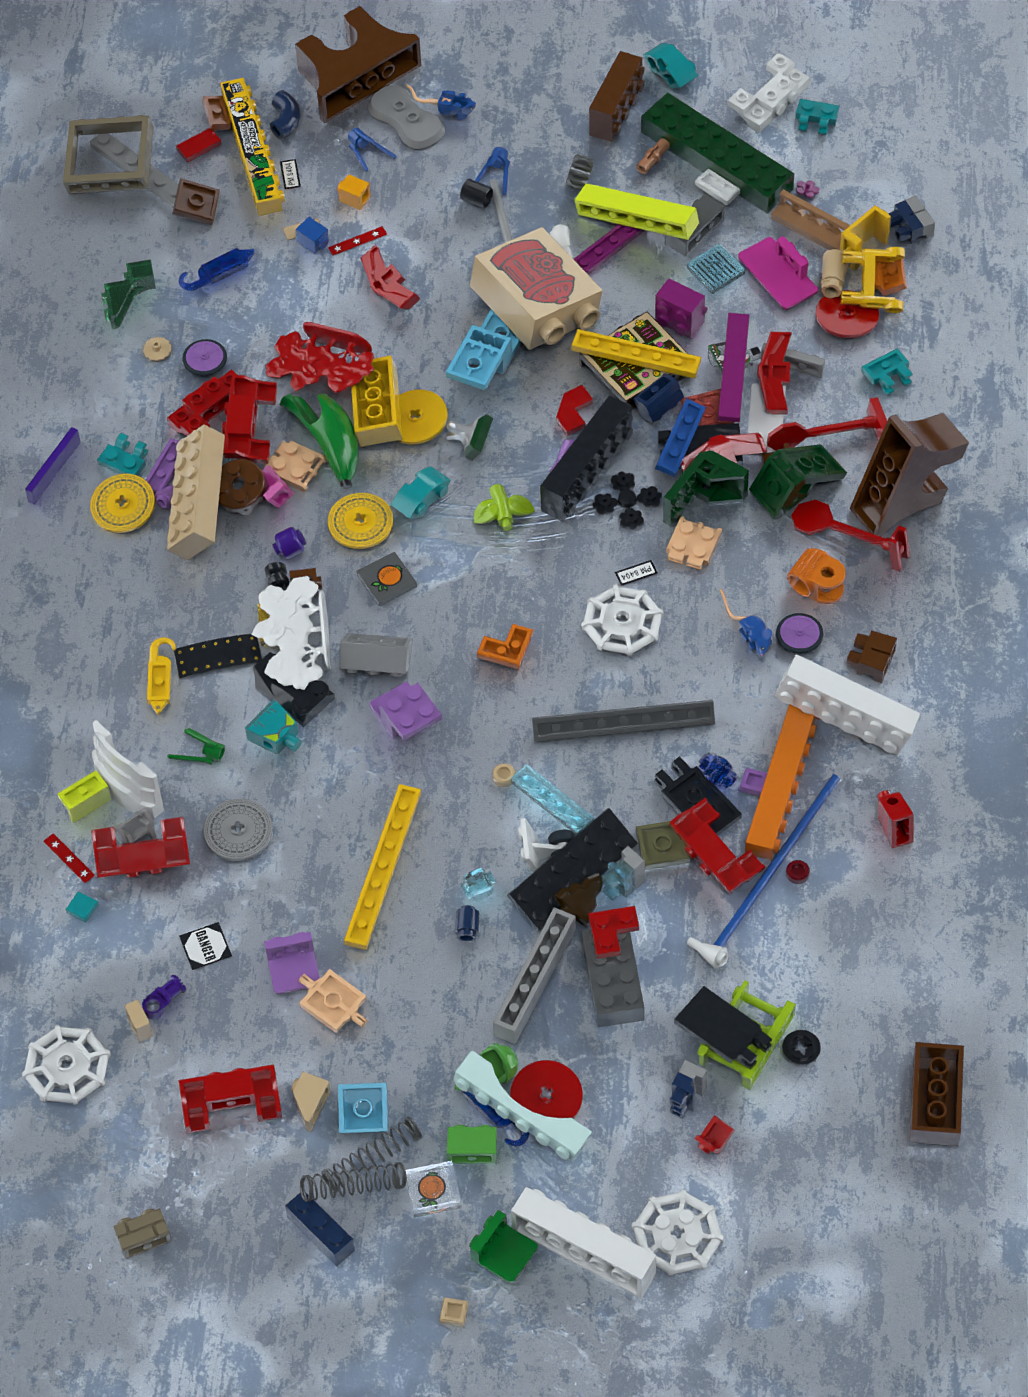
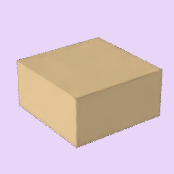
M137 999L124 1005L127 1018L138 1041L142 1042L153 1037L150 1023L139 1000Z

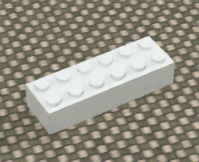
M795 654L785 671L774 695L783 703L791 704L801 709L804 713L812 714L825 723L833 724L846 733H852L862 738L865 742L873 743L883 748L886 752L896 755L900 753L912 735L920 716L919 712Z
M526 1187L511 1210L513 1229L538 1245L642 1299L656 1276V1255L650 1248L634 1244L629 1237L613 1233L608 1226L602 1223H594L582 1212H573L561 1201H552L538 1189L532 1190Z

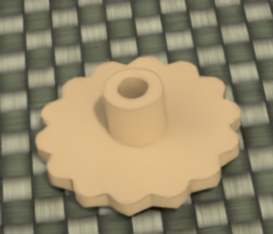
M164 337L150 338L143 345V354L150 361L158 362L169 357V354L172 352V345Z

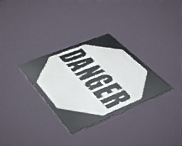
M219 922L179 935L192 970L232 957Z

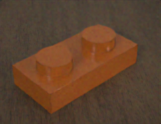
M203 96L202 104L210 130H230L232 123L223 96Z

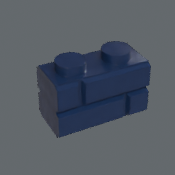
M664 373L638 394L633 400L636 407H638L639 415L645 420L654 423L660 420L662 415L668 410L676 407L678 402L684 398L679 382L672 376Z

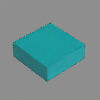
M78 891L65 910L67 914L86 923L98 907V901Z

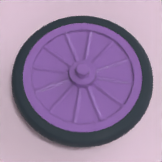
M201 339L191 343L185 349L182 361L190 373L197 376H210L219 372L225 366L227 352L219 342L211 339Z
M794 613L786 616L779 622L776 629V637L779 644L787 651L796 654L809 653L815 650L821 644L824 635L820 622L813 616L804 613Z

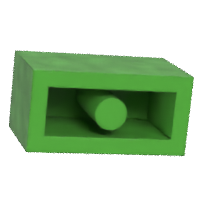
M455 1125L454 1127H448V1164H497V1128L490 1125H480L478 1127Z

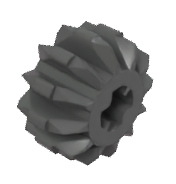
M579 154L574 156L566 180L567 186L575 190H582L584 185L588 183L594 164L593 159Z

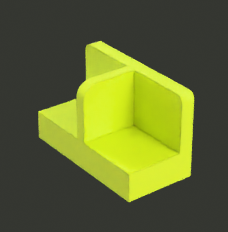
M96 770L57 793L58 799L68 810L70 820L73 823L111 800L109 787Z

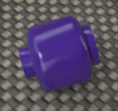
M289 527L275 535L276 543L272 545L278 556L282 554L285 559H290L304 552V545L307 543L300 529L296 530L294 527Z

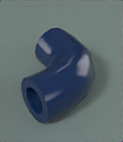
M285 90L277 92L272 99V106L280 112V116L270 123V129L280 140L288 136L298 126L301 117L299 104Z

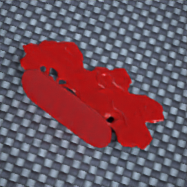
M304 322L303 330L310 339H301L297 331L286 336H280L274 346L279 357L273 358L265 365V373L268 377L280 378L283 375L292 373L290 385L295 392L302 389L306 384L316 383L320 376L326 375L328 386L337 393L345 390L348 386L359 383L363 376L370 375L374 370L371 365L374 354L369 342L356 333L313 322ZM315 341L326 346L317 347L315 346ZM305 343H308L305 348H302ZM336 347L346 351L335 354L331 352L330 348ZM347 354H349L348 356H352L351 363L346 362Z

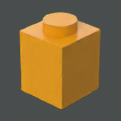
M350 174L338 184L339 202L361 210L371 197L370 183Z

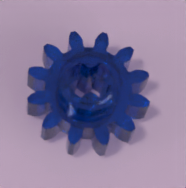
M708 752L699 760V767L704 770L703 775L711 783L728 788L737 780L735 777L737 774L731 771L733 769L732 765L722 756L716 754L713 756Z

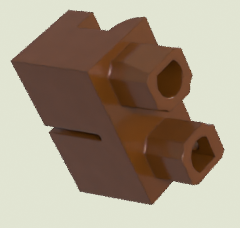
M872 630L869 636L858 633L855 638L854 647L863 651L859 653L851 650L847 657V665L857 668V675L865 673L873 676V681L882 683L896 651L897 638Z

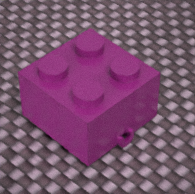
M668 278L655 295V320L661 326L670 328L679 335L692 339L704 323L705 314L708 310L705 307V295Z

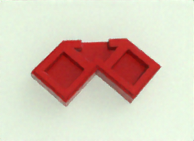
M583 385L563 394L556 422L566 436L586 426L585 421L577 411L593 404V398Z

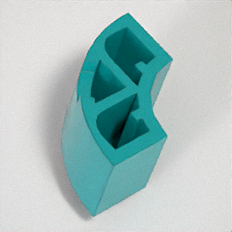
M661 43L643 54L652 73L661 76L670 89L680 88L698 76L695 64L691 60L688 61L673 44Z
M432 466L417 472L415 480L410 485L405 483L390 504L409 519L421 518L426 513L428 507L436 500L442 499L448 491V485L451 480Z

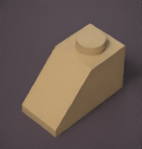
M302 1072L300 1078L295 1079L291 1092H293L294 1101L306 1131L311 1132L329 1097L331 1089L329 1081Z

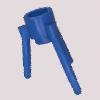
M359 128L352 129L348 134V140L351 142L349 148L353 150L365 171H368V167L357 148H365L368 143L394 159L397 157L394 153L367 136Z
M495 147L475 181L479 182L489 166L496 169L504 167L503 195H506L508 167L510 165V161L507 159L508 151L502 147Z

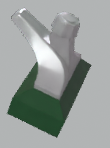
M485 414L467 425L450 421L447 425V429L450 432L447 433L446 439L460 440L465 449V457L473 461L483 449L493 417Z

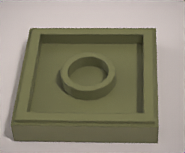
M670 821L636 826V835L641 858L645 861V870L690 863V857L684 850L685 844L670 827Z

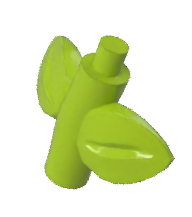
M495 484L489 488L492 499L479 503L474 512L473 520L475 524H485L497 519L499 526L503 527L504 531H510L512 529L511 524L513 523L512 514L515 516H526L532 514L535 510L531 502L524 496L512 495L508 498L504 486Z

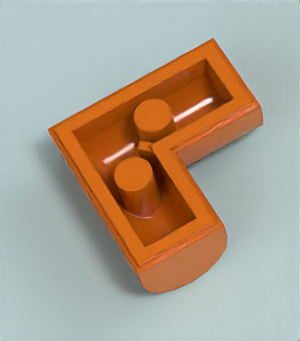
M512 624L506 641L484 636L477 651V658L519 670L532 639L534 629Z

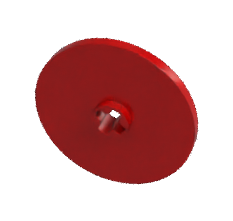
M841 295L834 298L824 296L816 306L815 315L818 324L828 333L838 337H861L870 333L878 324V309L862 308L856 304H841Z
M540 1060L525 1066L519 1071L512 1082L510 1097L534 1113L546 1117L574 1119L582 1105L583 1091L580 1080L569 1067L557 1061ZM542 1091L552 1092L551 1099L541 1098Z

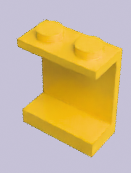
M874 205L841 233L840 250L862 251V245L871 237H875L884 245L888 244L891 216L885 210H881ZM850 264L849 268L855 271L860 267V264Z

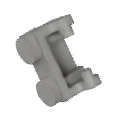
M146 808L135 812L127 821L114 826L116 838L121 844L132 843L145 834H148L151 839L157 837L152 828L154 821Z

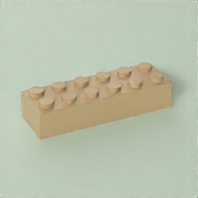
M205 424L194 430L184 439H181L176 446L177 456L174 465L175 476L173 480V496L171 498V514L169 516L170 525L167 535V550L187 560L215 543L225 436Z

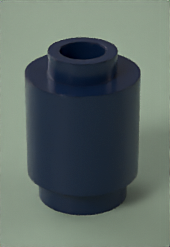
M464 905L456 911L455 934L460 941L472 942L476 940V936L479 933L480 913L474 906Z

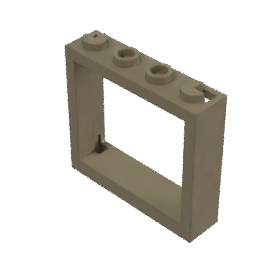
M149 115L69 121L63 184L68 194L148 189L154 131ZM141 131L137 171L75 175L79 135Z

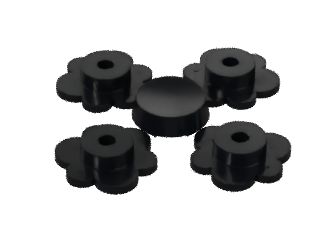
M621 471L618 475L611 477L613 489L620 490L618 499L612 498L609 493L605 495L597 494L592 506L597 509L598 514L604 515L607 512L612 513L614 507L619 503L620 506L627 508L625 513L619 515L621 527H629L634 530L637 526L643 525L644 518L641 517V511H635L630 507H633L637 501L643 503L644 507H650V505L657 507L660 504L662 493L658 492L655 486L642 488L640 494L636 497V494L630 490V488L635 487L634 475L632 473L625 474V472Z

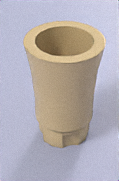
M832 249L822 255L821 292L827 298L839 297L844 287L845 277L850 264H842V250Z

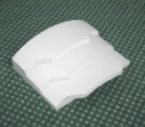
M95 720L93 722L95 749L91 752L95 770L108 785L111 797L119 805L133 813L146 808L152 819H155L164 811L157 775L142 761L135 765L116 751L111 733Z

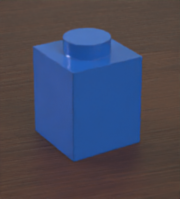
M308 217L295 229L296 242L313 254H316L320 249H324L329 242L328 229L311 217Z

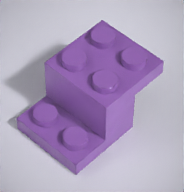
M407 681L369 702L370 708L393 739L400 736L404 741L442 720V714L419 683L411 686Z

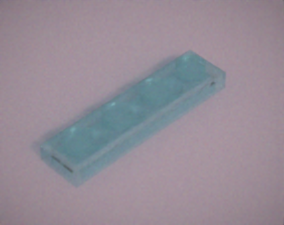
M528 764L523 766L511 778V783L576 835L594 820L593 816Z

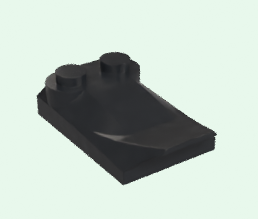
M269 652L253 667L255 689L268 700H276L297 723L305 727L335 699V694L329 690L328 685L323 681H311L305 690L296 689L293 685L283 686L278 683L276 679L265 674L269 660L276 655Z

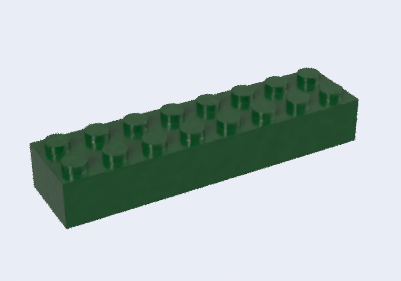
M668 92L641 116V133L655 142H658L660 138L666 139L670 144L669 151L703 173L707 169L712 170L740 189V197L767 214L779 204L780 193L783 189L789 193L794 189L795 173Z

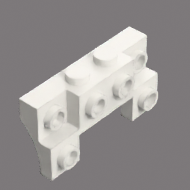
M780 53L776 54L766 64V70L772 73L774 77L754 96L740 88L728 100V106L741 115L748 126L758 133L777 116L782 115L785 108L793 104L798 96L810 86V77L794 68L795 62Z

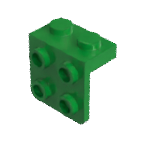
M497 1210L494 1216L490 1215L487 1218L481 1234H476L469 1245L471 1260L507 1283L512 1284L537 1252L538 1245L508 1226L506 1214Z

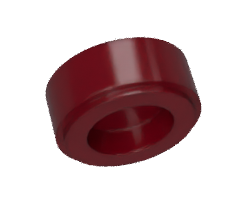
M794 860L787 865L786 877L791 883L802 884L809 878L810 869L806 862Z

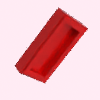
M208 128L176 145V150L188 163L222 145L216 133Z

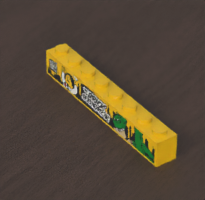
M244 77L221 82V93L232 123L231 128L258 216L283 211L282 202H285L283 190H278V187H280L279 177L273 173L275 171L273 159L269 160L271 153L269 145L264 144V141H266L264 129L260 130L259 128L261 120L259 114L255 115L257 111L255 100L250 99L252 97L251 87L246 85Z

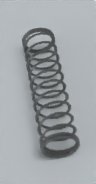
M408 1116L405 1118V1123L398 1122V1129L390 1127V1134L382 1132V1140L375 1137L374 1145L367 1142L366 1150L359 1147L357 1151L358 1156L351 1152L349 1155L350 1161L342 1158V1166L334 1163L333 1170L336 1171L335 1165L341 1170H346L343 1160L356 1169L351 1155H354L361 1162L362 1166L368 1169L361 1158L360 1149L370 1158L374 1167L377 1168V1164L368 1150V1144L376 1150L381 1160L385 1162L377 1147L376 1139L385 1146L389 1155L393 1157V1153L385 1142L384 1134L394 1142L398 1151L401 1152V1148L392 1134V1129L400 1134L407 1147H409V1143L402 1134L400 1124L409 1130L416 1142L422 1139L421 1131L414 1120ZM326 1168L321 1173L323 1175L325 1172L330 1171L331 1173H333V1171L329 1168ZM337 1173L333 1174V1175L336 1177V1179L338 1180V1178H339V1177H338V1174H337ZM324 1175L323 1179L329 1187L330 1177L329 1175ZM331 1180V1189L334 1193V1186ZM335 1181L336 1193H337V1192H339V1189H338V1185H337V1183H336V1181Z
M397 1162L395 1165L389 1163L386 1167L378 1165L377 1168L374 1166H370L368 1169L361 1167L359 1170L353 1168L350 1172L347 1170H342L341 1173L333 1171L331 1175L328 1172H325L322 1176L317 1173L313 1178L310 1175H303L300 1179V1193L305 1202H310L312 1198L314 1201L318 1199V1189L314 1180L316 1176L321 1178L320 1193L321 1197L325 1200L327 1198V1187L323 1179L324 1175H329L330 1177L329 1191L332 1198L336 1197V1185L332 1177L335 1173L339 1175L338 1189L342 1197L345 1196L346 1191L345 1183L341 1176L343 1172L348 1174L347 1188L351 1196L355 1192L354 1181L351 1176L352 1171L357 1172L356 1186L359 1194H362L364 1191L363 1180L360 1175L361 1170L366 1171L365 1185L369 1193L373 1190L372 1178L369 1173L371 1168L375 1170L374 1183L378 1192L382 1189V1181L378 1172L379 1167L384 1168L383 1182L388 1191L391 1188V1179L387 1170L388 1166L393 1167L392 1181L396 1189H403L405 1187L407 1175L405 1167L401 1162ZM398 1165L402 1172V1185H400V1178L397 1171ZM386 1173H387L388 1182H389V1187H388V1188H387L386 1180H385V1175H386ZM377 1175H378L379 1183H380V1188H379V1189H378V1187H377V1181H376V1176H377ZM368 1176H369L370 1185H371L370 1190H369V1188H368V1182H367V1177H368ZM358 1178H360L361 1181V1192L359 1189ZM305 1179L307 1180L309 1188L308 1198L306 1196L304 1188ZM349 1179H351L352 1193L350 1191ZM331 1180L334 1186V1196L331 1189ZM340 1180L343 1185V1195L340 1188ZM322 1182H323L324 1189H325V1197H324L323 1191H322ZM313 1184L315 1187L316 1198L314 1197Z

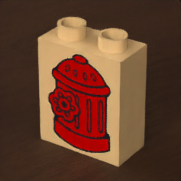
M543 227L474 257L470 287L529 350L544 343L553 345L560 341L566 333L577 328L582 330L589 329L600 317L599 306L603 290Z

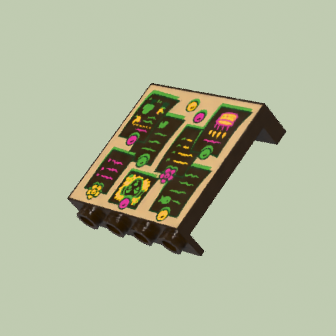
M648 311L634 317L632 321L624 326H619L614 332L607 335L688 354ZM579 352L580 366L587 365L619 400L631 405L632 410L637 408L633 399L664 373L672 376L678 382L686 378L677 374Z

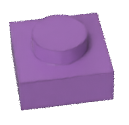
M746 768L740 785V791L760 796L767 773Z

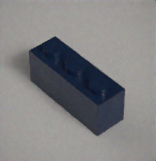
M299 1193L285 1205L287 1218L336 1266L355 1251L353 1238L313 1199L310 1202H305L301 1193Z

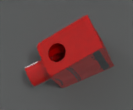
M888 790L881 791L877 795L878 819L891 848L914 842V814L900 792L890 794Z

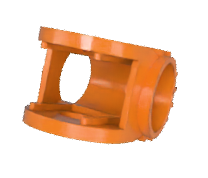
M807 548L787 574V580L791 587L801 596L809 597L821 604H832L837 602L843 595V582L846 571L840 561L831 557L825 551ZM820 588H822V589H827V590L832 589V590H831L830 592H823V591L820 590Z

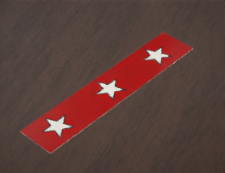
M383 226L330 246L328 249L334 256L385 236L387 233Z
M54 833L43 841L84 883L95 876Z

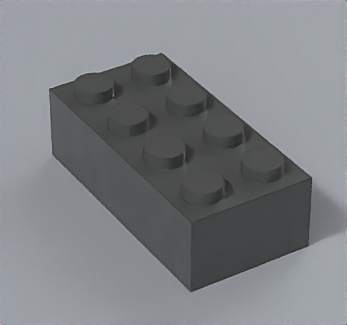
M591 930L582 931V946L597 1028L644 1021L645 1007L630 932L617 934L620 955L597 959Z

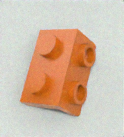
M903 260L894 261V263L875 262V289H879L883 296L907 288Z

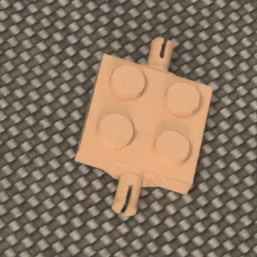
M330 969L322 978L316 981L309 978L306 974L300 977L299 983L309 989L307 995L300 1001V1007L337 1034L350 1020L361 1028L366 1025L368 1019L357 1013L358 1009L366 1001V995Z

